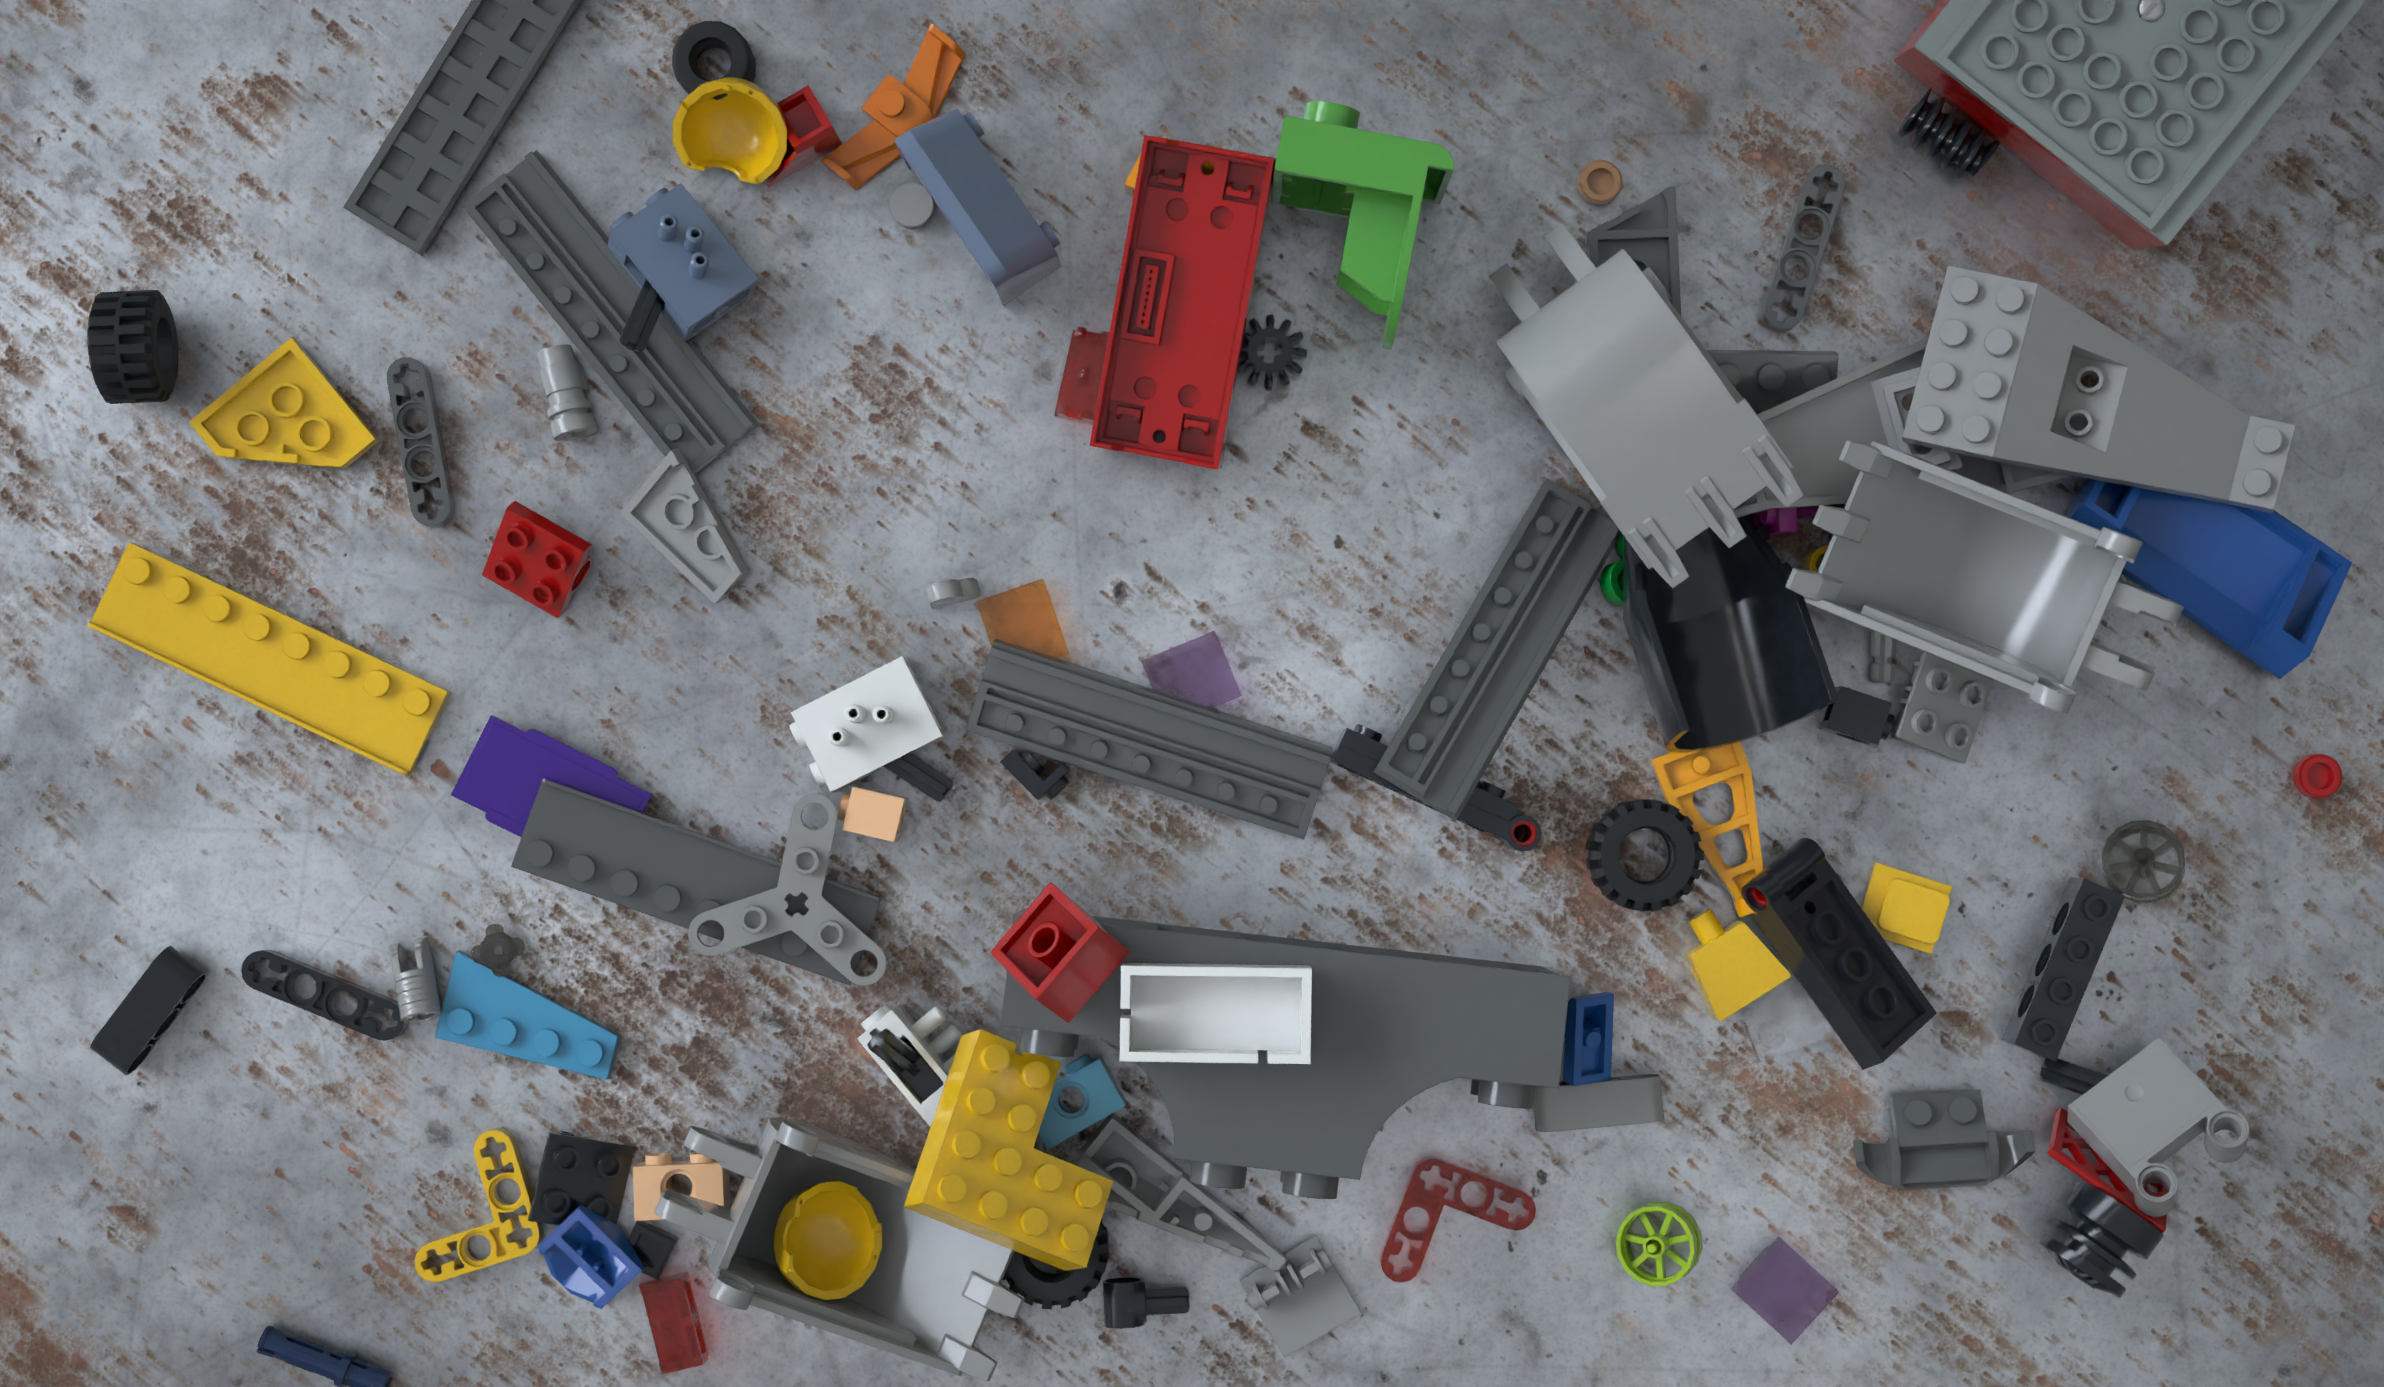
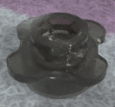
M492 924L486 928V936L481 944L472 948L471 957L474 962L484 963L492 968L495 976L504 977L510 973V966L516 961L517 957L524 953L525 944L522 939L512 938L504 933V928L501 925ZM497 946L502 948V953L499 955L494 953V949Z

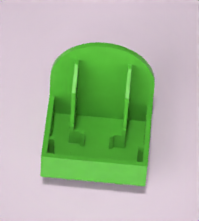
M1310 101L1306 103L1303 119L1284 116L1274 169L1271 204L1349 218L1336 285L1376 315L1386 316L1382 348L1391 349L1404 297L1421 203L1426 201L1441 204L1454 170V162L1450 153L1438 144L1357 129L1360 112L1354 108L1332 102Z

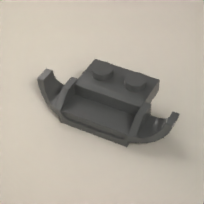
M1981 1089L1892 1094L1889 1098V1107L1894 1138H1889L1886 1143L1869 1144L1862 1142V1140H1853L1856 1166L1872 1179L1896 1187L1898 1191L1987 1186L1988 1183L2006 1176L2035 1153L2032 1130H2023L2014 1135L1997 1137L1996 1132H1987Z

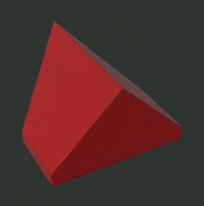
M809 85L777 103L786 123L787 151L779 168L768 177L767 188L842 145L841 140Z

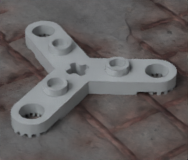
M809 794L802 797L794 806L777 887L704 911L692 920L688 929V938L691 946L698 953L706 956H715L792 930L852 983L868 986L882 978L887 965L883 949L822 896L837 823L836 807L828 797L821 794ZM818 803L827 810L828 820L822 828L811 829L803 823L802 812L807 805ZM801 892L806 894L808 898L805 906L809 909L808 912L804 915L798 911L793 915L788 914L786 909L789 903L785 897L789 893L793 896H798ZM707 920L719 922L724 929V938L721 943L714 946L705 945L698 936L700 925ZM868 950L876 956L878 963L873 973L863 976L853 970L851 959L856 952Z

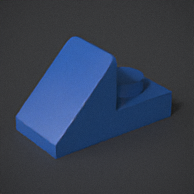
M1604 992L1571 997L1568 1001L1564 1035V1082L1572 1086L1611 1080L1613 993Z

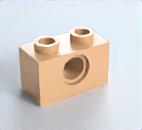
M697 1152L689 1153L690 1160L672 1161V1153L645 1155V1162H640L633 1166L635 1221L664 1220L657 1216L654 1211L663 1190L674 1191L671 1184L674 1174H684L691 1180L692 1192L689 1196L731 1208L729 1170L722 1168L716 1160Z

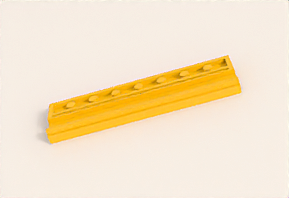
M131 542L128 543L91 622L87 624L88 627L405 776H410L411 772H414L418 757L426 741L430 739L451 695L450 691Z

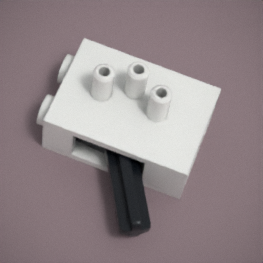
M903 656L791 712L795 722L790 724L789 727L799 747L802 749L808 746L815 762L809 764V767L820 788L828 786L830 792H837L883 768L888 769L936 802H941L945 799L952 788V779L913 755L914 752L946 736L907 658Z

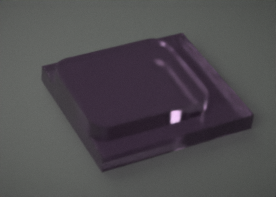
M1215 630L1141 661L1154 690L1210 708L1217 707L1242 696Z
M1779 1236L1771 1245L1763 1249L1739 1276V1280L1731 1288L1734 1293L1791 1345L1839 1293L1834 1286Z

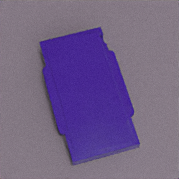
M494 715L490 716L451 793V796L486 812L485 818L489 822L522 837L542 778L642 813L645 812L653 796L652 793L618 777V772L615 768L536 729L525 731Z

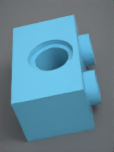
M1085 1054L1065 1066L1068 1074L1055 1081L1038 1133L1047 1150L1126 1106L1127 1101L1101 1055L1091 1060L1089 1055ZM1067 1087H1076L1084 1094L1085 1103L1077 1110L1066 1109L1060 1102V1092Z

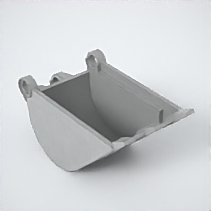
M1560 223L1544 235V238L1575 279V284L1542 308H1539L1507 263L1489 276L1521 321L1520 324L1496 341L1512 365L1503 373L1525 404L1530 402L1648 569L1653 567L1673 589L1690 577L1676 553V550L1708 527L1729 548L1745 538L1746 534L1732 510L1766 486L1786 508L1804 495L1790 471L1793 466L1747 400L1741 397L1671 304V296L1650 267L1641 271L1627 252L1621 249L1596 268L1563 223Z
M1846 441L1839 460L1860 470L1844 509L1819 505L1812 524L1833 534L1818 572L1793 568L1785 586L1786 588L1806 597L1805 602L2027 692L2029 693L2028 698L2032 701L2061 713L2068 714L2077 694L2071 687L2080 666L2145 691L2148 690L2156 672L2155 668L2092 642L2108 603L2136 614L2148 615L2176 627L2185 606L2119 579L2126 561L2134 564L2143 542L2106 527H2102L2099 530L1937 466L1931 461L1874 441H1872L1871 445Z
M769 1118L758 1145H754L700 1127H690L682 1149L688 1148L716 1160L722 1168L744 1176L731 1208L678 1192L663 1190L654 1213L668 1222L716 1240L708 1259L709 1269L715 1276L709 1291V1295L713 1299L740 1310H747L749 1305L958 1376L965 1373L985 1381L991 1380L998 1362L974 1345L989 1310L1012 1318H1017L1025 1299L1001 1284L1014 1250L905 1208L904 1204L916 1170L872 1148L833 1132L786 1118ZM841 1181L857 1187V1190L871 1203L878 1223L882 1225V1249L876 1269L861 1288L845 1298L821 1300L799 1291L782 1275L776 1263L774 1233L777 1220L785 1204L794 1195L811 1185Z

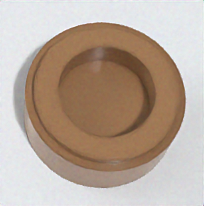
M1595 160L1588 163L1581 170L1577 179V190L1580 197L1586 203L1593 206L1610 204L1621 191L1623 183L1621 172L1613 163L1606 160Z

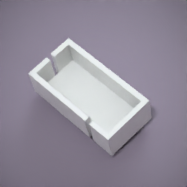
M1122 963L1120 1009H1130L1131 1007V1015H1121L1120 1061L1258 1063V1050H1267L1268 1064H1311L1312 968L1308 965Z

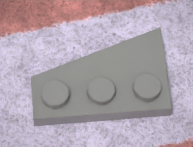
M679 447L672 449L619 514L709 600L717 604L724 599L748 569Z

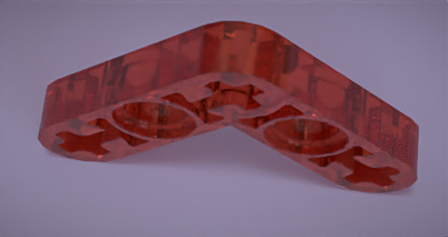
M1424 1157L1416 1162L1411 1171L1381 1251V1268L1385 1275L1394 1282L1402 1283L1413 1279L1421 1268L1444 1205L1506 1229L1518 1231L1527 1228L1533 1222L1536 1214L1535 1203L1529 1194L1522 1189L1438 1157ZM1433 1165L1438 1166L1439 1175L1450 1181L1453 1179V1172L1461 1174L1454 1184L1453 1198L1445 1197L1444 1195L1449 1189L1438 1183H1434L1431 1189H1426L1425 1180L1420 1177L1422 1170L1430 1171ZM1470 1181H1478L1485 1186L1486 1196L1479 1205H1467L1461 1199V1189ZM1494 1189L1503 1190L1498 1198L1507 1203H1514L1516 1197L1521 1198V1205L1527 1210L1525 1216L1517 1215L1514 1221L1508 1220L1509 1213L1498 1206H1494V1214L1487 1213L1486 1211L1493 1203ZM1412 1207H1421L1428 1213V1224L1421 1231H1410L1404 1225V1214ZM1397 1232H1400L1410 1240L1421 1241L1419 1248L1410 1243L1407 1258L1412 1262L1410 1268L1402 1267L1400 1272H1394V1265L1388 1260L1390 1254L1398 1255L1403 1246V1240L1395 1239Z

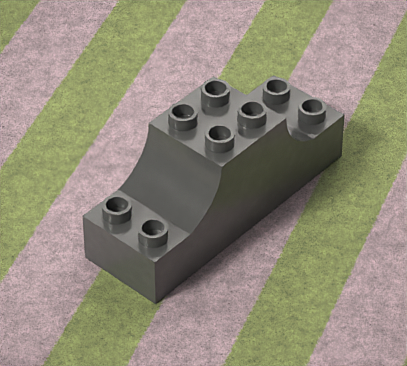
M1023 908L1013 914L1012 926L1027 908ZM1098 916L1092 917L1123 944L1130 953L1069 1024L1038 1002L1008 971L1006 974L1001 1026L1021 1028L1019 1051L1046 1056L1074 1057V1052L1078 1049L1079 1035L1102 1038L1120 1049L1121 1015H1131V1007L1130 1009H1120L1122 963L1311 966V1064H1268L1267 1050H1258V1063H1136L1153 1081L1168 1109L1174 1134V1159L1192 1161L1190 1182L1216 1188L1243 1189L1246 1184L1247 1167L1281 1171L1280 1182H1283V1193L1314 1199H1336L1339 1178L1360 1180L1368 1149L1383 1124L1398 1108L1429 1088L1457 1078L1472 1079L1470 1094L1477 1095L1479 1103L1520 1109L1533 1108L1535 1086L1559 1089L1571 979L1570 976L1552 967Z

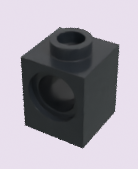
M1843 686L1835 687L1839 699L1826 707L1819 729L1868 746L1879 745L1880 739L1886 740L1894 722V715L1889 713L1892 703Z

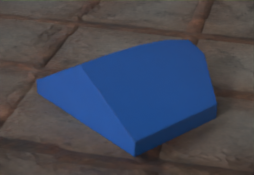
M582 1205L570 1214L538 1246L540 1254H543L551 1275L571 1294L593 1302V1305L600 1309L610 1302L644 1269L642 1262L621 1227Z

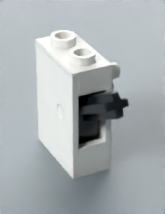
M885 1004L860 1024L865 1029V1032L857 1039L931 1127L955 1056L954 1054L947 1060L943 1054L960 1041L962 1033L955 1025H950L931 1041L928 1035L946 1021V1016L938 1007H933L915 1022L901 1004L892 1010Z

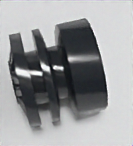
M2082 1180L2066 1203L2071 1212L2080 1219L2076 1227L2062 1220L2055 1219L2052 1225L2067 1236V1240L2062 1244L2053 1237L2044 1234L2039 1243L2048 1250L2059 1266L2093 1289L2110 1293L2120 1299L2125 1293L2126 1288L2110 1277V1275L2116 1270L2127 1278L2134 1280L2137 1274L2122 1258L2126 1252H2129L2147 1260L2164 1235L2129 1208Z

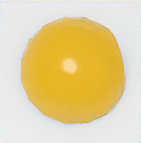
M728 77L702 83L681 102L673 120V144L681 162L687 168L699 171L713 167L723 168L735 173L740 181L759 184L779 168L787 151V128L777 102L768 93L750 81ZM723 93L728 94L726 97L720 100L712 99L713 97Z
M841 1181L818 1183L800 1191L785 1204L777 1220L774 1233V1252L777 1266L782 1275L799 1291L821 1300L845 1298L861 1288L876 1269L882 1249V1225L878 1223L871 1203L857 1190V1187Z

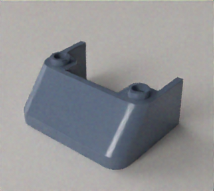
M955 109L909 129L894 139V142L909 170L913 169L993 285L1001 304L1005 306L1061 267L1058 254L1054 249L1061 243L1046 221L1041 225L1037 224L981 143L979 137L985 133L972 113L969 111L962 115L958 109Z

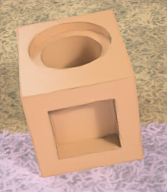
M852 786L851 794L844 793L839 806L838 819L844 820L842 830L891 842H899L908 798Z

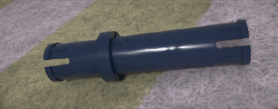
M270 1325L265 1328L258 1342L257 1353L333 1380L334 1385L337 1387H390L393 1380V1371L359 1360L358 1355L350 1351L346 1354L336 1352L309 1340L285 1333Z

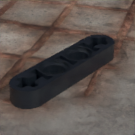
M268 949L256 951L248 955L242 964V978L252 989L374 1039L383 1041L394 1039L402 1035L408 1028L409 1023L401 1021L397 1000L279 952ZM268 959L270 960L268 968L280 974L286 973L287 966H289L291 971L284 980L276 977H266L261 981L259 980L260 972L254 969L255 964L263 963ZM301 974L310 975L316 982V992L310 999H302L295 993L294 982ZM283 982L282 990H279L278 986ZM344 990L350 991L357 998V1009L350 1016L340 1014L335 1008V998L338 993ZM369 999H370V1000L373 1001V1004H372V1005L369 1007V1009H368V1004H369ZM367 1009L376 1013H385L391 1009L393 1011L391 1018L397 1021V1025L383 1031L381 1029L382 1021L371 1016L365 1017L364 1024L359 1020L364 1016Z

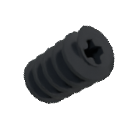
M1930 88L1903 120L1898 135L1903 137L1915 131L1916 135L1912 144L1914 148L1929 142L1930 146L1926 154L1928 159L1940 153L1944 154L1940 169L1945 170L1953 164L1958 165L1953 178L1955 181H1959L1967 175L1974 177L1993 155L2001 142L1995 140L1984 146L1987 131L1981 129L1970 135L1973 120L1969 117L1956 124L1959 109L1955 106L1942 113L1941 111L1946 99L1941 95L1930 102L1927 101L1932 89Z

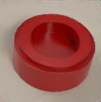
M2310 754L2301 758L2295 765L2293 782L2297 790L2306 797L2326 798L2333 795L2339 789L2342 782V771L2337 761L2325 754Z

